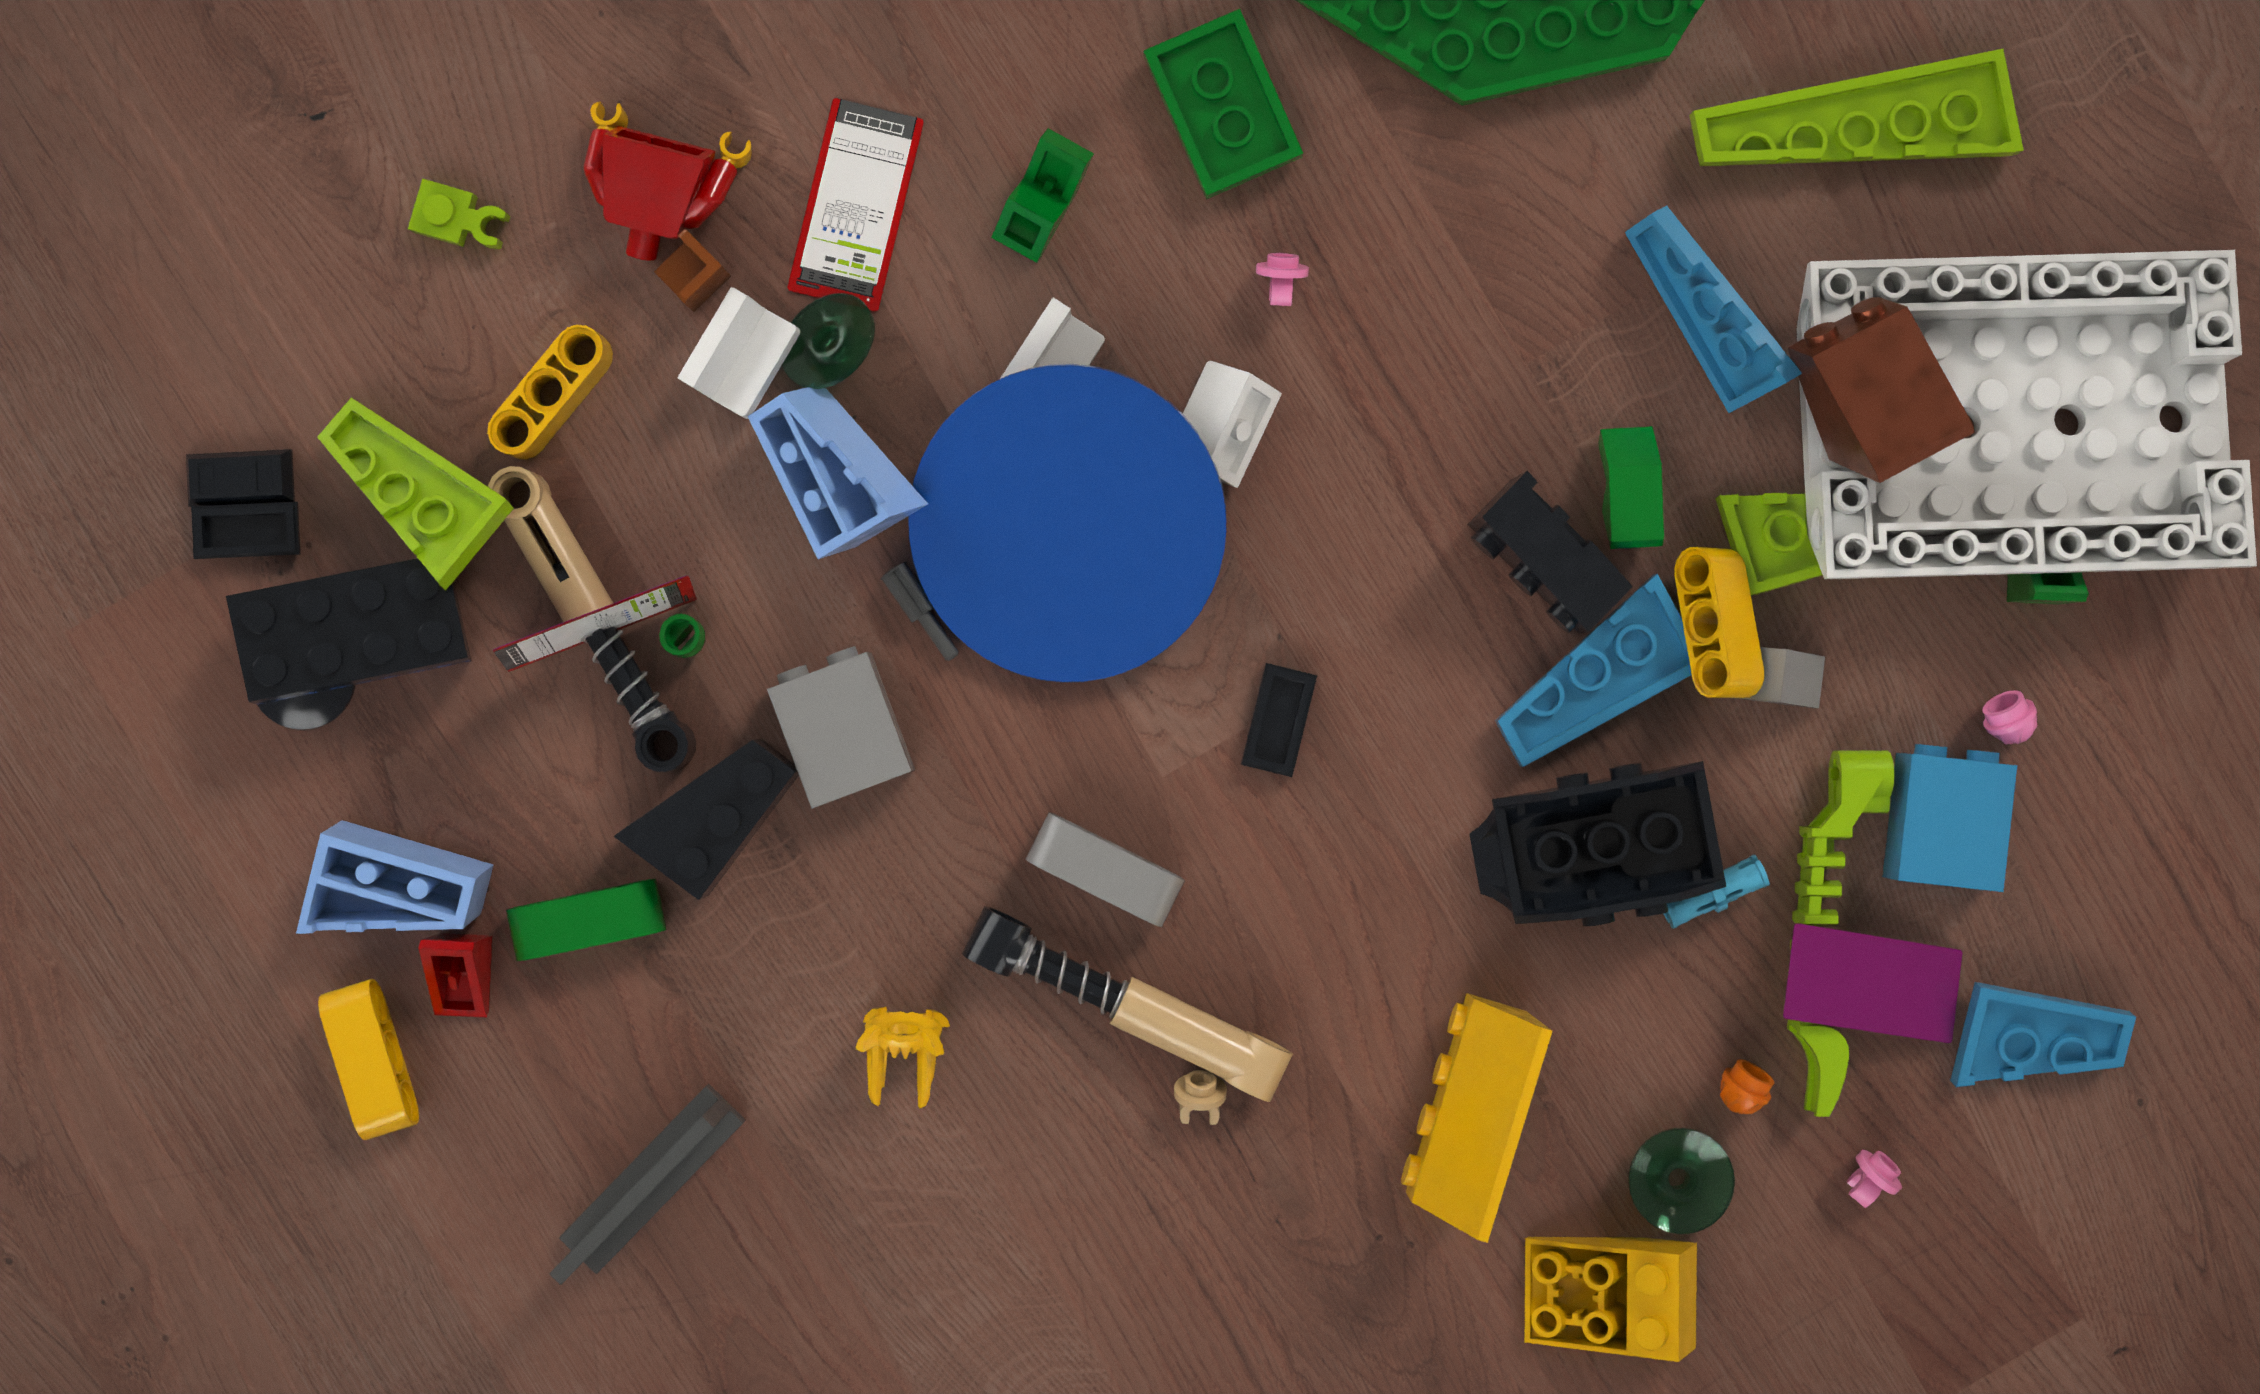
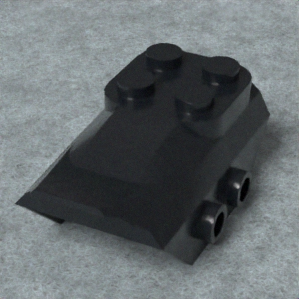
M1703 761L1645 772L1642 770L1641 763L1627 764L1609 768L1611 778L1589 782L1588 773L1572 774L1556 778V788L1492 799L1493 810L1478 828L1469 833L1480 894L1491 897L1507 907L1513 914L1515 924L1582 919L1583 926H1597L1614 922L1615 912L1635 909L1636 917L1659 915L1669 911L1667 903L1682 901L1726 887Z

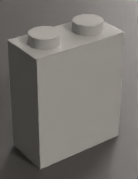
M856 646L827 656L826 659L829 666L809 673L807 666L802 665L776 675L779 685L767 689L811 809L915 770L873 655L870 652L858 654Z

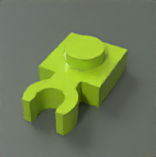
M422 178L408 229L413 233L464 247L467 233H470L485 247L501 249L503 242L493 236H487L485 228L487 223L493 219L509 222L510 216L496 206H484L475 210L478 199L475 194Z

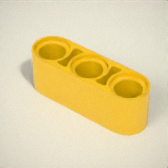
M573 325L562 331L492 416L488 423L487 434L494 448L516 459L526 460L539 454L608 371L612 364L613 351L606 338L586 325ZM583 340H593L596 346L593 359L587 364L577 365L573 358L574 348ZM558 380L562 387L560 399L553 405L544 406L540 399L541 388L548 381ZM524 420L528 427V436L520 446L511 447L507 440V430L514 422Z
M1689 547L1678 556L1674 567V576L1695 688L1701 695L1707 698H1750L1757 694L1762 687L1764 666L1744 560L1737 551L1732 549Z
M369 979L321 994L318 1000L320 1018L352 1122L358 1135L363 1140H369L417 1125L419 1122L417 1099L387 1002L378 982L375 979Z

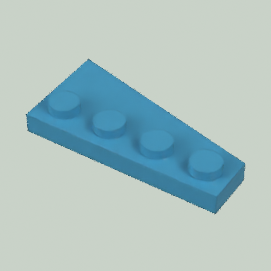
M1667 205L1653 212L1625 232L1728 413L1802 374Z
M1653 574L1495 720L1520 767L1532 763L1692 675L1682 618L1659 575Z

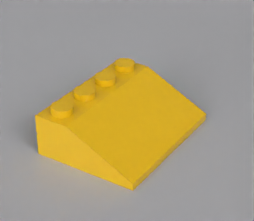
M1466 993L1464 1003H1456L1451 1012L1447 1032L1454 1036L1448 1055L1440 1053L1437 1059L1432 1083L1438 1085L1433 1104L1425 1103L1422 1108L1417 1125V1134L1423 1135L1417 1155L1409 1154L1406 1160L1401 1184L1407 1186L1406 1194L1412 1203L1476 1240L1488 1243L1552 1030L1525 1010Z

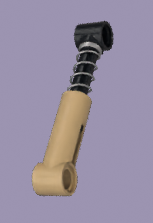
M515 466L500 469L494 474L488 487L508 501L509 492L514 484L525 481L529 485L530 498L528 502L521 508L513 509L504 521L562 621L566 622L613 604V601L553 501L549 485L544 478L530 470ZM535 520L537 521V523H538V525L540 526L541 530L543 531L545 537L547 538L548 542L550 543L552 549L554 550L555 554L557 555V557H558V559H559V562L556 561L554 555L552 554V552H551V550L549 549L547 543L545 542L544 538L542 537L540 531L538 530L537 526L535 525V523H534ZM610 627L606 630L598 628L584 635L581 638V642L589 644L594 653L592 661L602 666L606 673L604 682L613 685L619 695L616 701L617 704L624 705L631 716L629 725H632L631 728L634 731L632 735L635 739V751L640 762L646 768L655 772H669L685 767L692 760L696 752L694 733L687 724L678 720L674 711H670L669 708H666L667 705L658 701L657 697L660 693L653 692L645 679L648 672H641L632 657L635 651H629L620 636L623 630H617L615 627ZM664 730L671 732L678 742V750L670 760L660 758L654 749L656 736Z
M984 906L962 952L964 957L1003 976H1010L1012 970L1016 974L1019 973V975L1028 973L1035 977L1036 983L1044 981L1057 987L1058 994L1065 991L1078 997L1080 1004L1086 1001L1099 1007L1102 1015L1109 1012V1017L1111 1018L1110 1025L1222 1077L1226 1082L1249 1095L1267 1102L1272 1100L1293 1056L1291 1051L1263 1036L1250 1031L1245 1032L1134 977H1131L1128 982L1124 980L1120 983L1111 978L1110 972L1101 974L1089 968L1088 961L1080 964L1068 958L1066 951L1057 953L1047 948L1044 940L1038 941L1032 934L1029 935L1032 928L1020 920L994 908Z

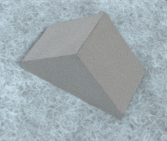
M1760 647L1764 666L1762 687L1757 694L1750 698L1735 699L1819 708L1825 656L1789 649Z

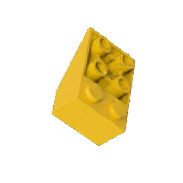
M1526 1237L1524 1343L1680 1362L1696 1349L1697 1243L1645 1237Z

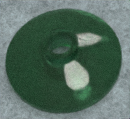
M845 293L826 295L808 304L791 322L800 329V335L784 360L782 367L791 380L805 388L822 389L845 380L859 368L872 347L875 336V321L871 310L858 297Z
M1672 1128L1653 1135L1641 1145L1630 1165L1628 1185L1636 1209L1650 1224L1669 1233L1690 1234L1708 1228L1722 1217L1733 1197L1735 1176L1730 1158L1717 1141L1698 1130ZM1678 1168L1684 1169L1686 1173L1685 1181L1679 1186L1670 1185V1173Z

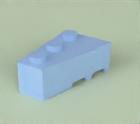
M823 384L782 393L748 416L817 559L855 548L928 505L924 498Z
M341 820L320 833L296 934L314 933L315 931L322 930L363 932L366 929L396 928V931L464 929L482 912L494 864Z

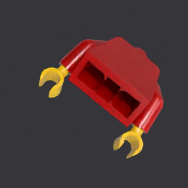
M601 102L594 103L590 109L591 117L598 129H594L591 132L583 170L596 202L603 207L604 219L609 223L630 228L626 254L636 259L657 260L661 236L677 239L678 235L685 228L687 230L699 228L723 203L737 175L736 168H742L751 159L752 149L750 140L747 141L745 149L739 154L727 151V147L732 141V132H726L721 136L719 142L721 159L714 160L716 152L714 150L627 128L628 116L620 103L616 106L615 116L606 121L603 120L605 108Z

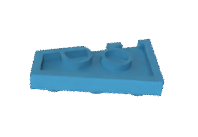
M1975 982L1950 1081L1955 1087L1975 1085V1081L2001 1078L2003 1081L2024 1079V1075L2057 1072L2061 1075L2123 1067L2136 1016L2127 1010Z

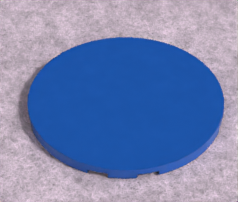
M1051 364L1012 373L989 384L956 408L940 426L923 454L914 478L913 487L928 505L908 516L909 541L917 575L927 598L949 629L968 647L994 664L1023 676L1055 682H1085L1122 674L1146 663L1172 645L1191 626L1212 593L1220 572L1227 533L1226 504L1219 473L1207 447L1194 426L1169 400L1141 384L1138 380L1113 370L1079 364Z

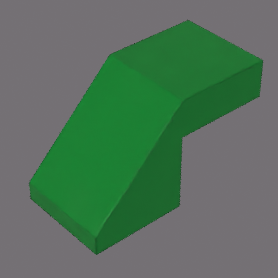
M1047 128L1040 137L1024 178L1008 197L991 238L1037 263L1076 196L1094 153Z
M1653 426L1600 429L1598 446L1606 477L1602 514L1610 549L1663 546L1662 463Z

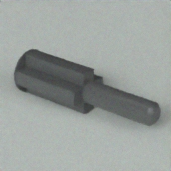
M907 562L894 566L880 580H883L910 621L915 622L918 620L945 660H952L958 655L959 651L931 612L934 607L927 598L923 587L907 566Z

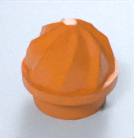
M1738 1059L1733 1068H1726L1722 1073L1720 1097L1730 1111L1739 1114H1753L1771 1100L1769 1091L1774 1085V1080L1757 1065L1743 1059Z

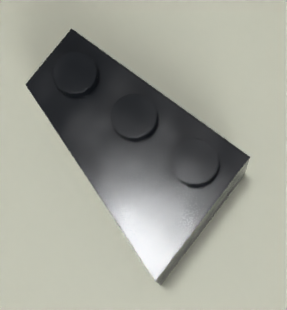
M1526 471L1511 479L1467 524L1476 532L1471 539L1488 557L1494 560L1499 555L1513 569L1509 573V577L1522 591L1529 596L1537 592L1551 606L1546 613L1560 628L1567 633H1570L1573 629L1579 634L1587 633L1633 586L1591 540L1585 541L1566 522L1570 517L1559 505H1555L1553 508L1550 507L1532 489L1538 482Z
M762 739L751 740L618 832L614 837L696 899L701 900L710 895L799 776L793 762Z

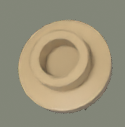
M1204 1070L1192 1071L1180 1077L1174 1085V1097L1180 1104V1120L1182 1124H1189L1190 1112L1192 1110H1208L1210 1125L1218 1123L1220 1118L1219 1106L1225 1102L1227 1096V1086L1224 1081L1211 1072Z

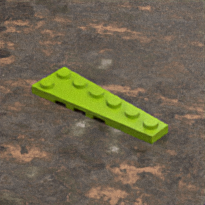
M2004 49L1698 109L1689 115L1699 166L2005 157L2017 155L2024 151Z

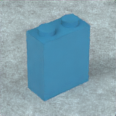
M1915 744L1914 754L1896 753L1894 787L1891 794L1882 877L1906 882L2004 892L2017 765L2000 764V753L1967 750L1966 760L1947 758L1948 747Z

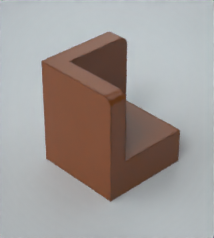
M685 228L678 235L684 243L654 273L687 307L695 312L731 275Z

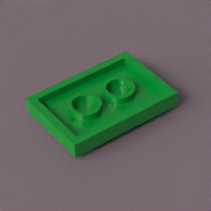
M1240 9L1143 51V57L1206 200L1302 158L1303 151Z

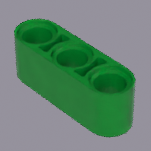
M656 878L506 909L516 961L550 956L667 930Z

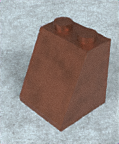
M1881 297L1863 300L1851 308L1850 315L1836 322H1826L1808 329L1804 333V339L1787 347L1792 361L1802 372L1798 378L1828 459L1865 477L1881 483L1975 433L1969 416L1907 306Z

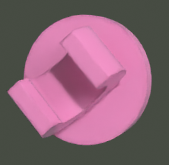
M1270 253L1267 255V262L1256 264L1257 274L1270 277V305L1291 306L1293 278L1308 277L1309 267L1299 264L1298 255Z
M1861 1150L1856 1155V1161L1860 1168L1849 1177L1847 1184L1852 1187L1849 1195L1864 1208L1871 1205L1877 1199L1882 1189L1892 1195H1896L1902 1189V1185L1897 1178L1901 1171L1886 1154L1881 1151H1876L1872 1154L1867 1150Z

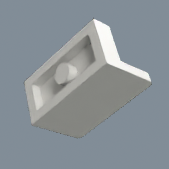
M731 287L677 378L739 416L749 419L748 416L757 408L799 337L800 329L768 311L748 295Z
M1053 297L1001 378L1029 368L1051 364L1090 366L1103 346L1105 338L1102 334L1072 316L1071 308Z
M1208 361L1183 414L1198 431L1199 436L1207 447L1217 467L1221 482L1238 488L1282 393L1249 372L1214 361Z

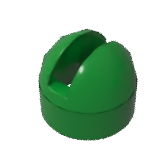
M686 614L672 615L666 619L660 629L659 637L662 647L670 654L680 658L695 656L702 650L706 642L705 630L701 623ZM694 629L695 634L680 650L678 646L684 642V640L689 636V634Z

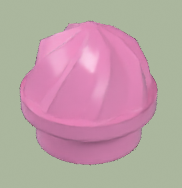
M2014 690L1998 694L1983 706L1982 711L1985 715L1983 725L1987 733L2001 740L2005 745L2019 744L2027 741L2037 727V709L2031 700L2025 699L2020 691Z

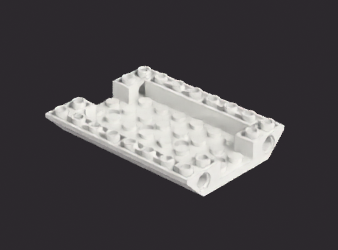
M2235 250L1810 261L1807 264L1796 328L1797 342L1804 339V333L1808 329L1822 323L1836 322L1850 315L1851 308L1854 305L1869 298L1881 297L1907 306L1967 415L1972 419L1975 433L1970 438H1963L1879 483L1828 459L1799 381L1807 535L1824 579L2252 568L2257 566L2250 460H2231L2224 364L2242 355ZM2163 406L2174 407L2181 414L2182 427L2179 432H2170L2162 426L2159 415ZM2058 409L2070 410L2077 417L2078 429L2075 435H2065L2057 429L2054 418Z

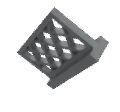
M710 1084L706 1085L559 1237L571 1252L549 1275L562 1285L583 1262L597 1274L746 1119Z

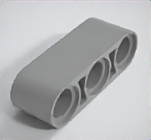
M1048 812L1026 857L1028 862L1159 927L1163 926L1185 882V879L1051 812Z

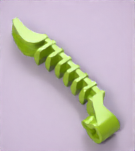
M1834 750L1832 752L1828 770V804L1808 826H1799V834L1803 837L1802 853L1797 854V863L1801 866L1800 881L1795 882V893L1798 894L1797 910L1792 911V920L1795 924L1799 923L1817 927L1838 926V911L1836 909H1821L1822 898L1841 897L1842 884L1839 880H1824L1825 869L1845 868V854L1842 851H1834V840H1847L1853 837V826L1862 813L1889 812L1890 796L1894 787V763L1892 755L1888 750ZM1792 939L1790 940V950L1792 946ZM1788 1019L1787 1029L1793 1033L1802 1045L1808 1061L1804 1110L1814 1112L1816 1117H1830L1846 1078L1849 1046L1843 1035L1829 1026Z

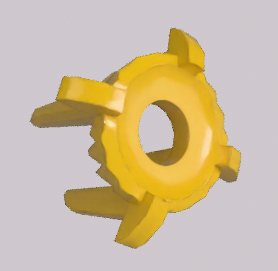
M887 1007L871 1009L864 1017L863 1023H866L865 1031L858 1039L855 1047L856 1050L862 1053L867 1052L868 1095L871 1102L876 1106L880 1105L881 1089L885 1087L888 1053L891 1052L892 1057L896 1058L901 1051L904 1059H907L909 1052L912 1054L917 1052L919 1109L925 1107L930 1098L936 1056L944 1054L940 1036L942 1027H950L948 1019L942 1013L931 1009H926V1013L920 1014L902 1011L887 1012Z

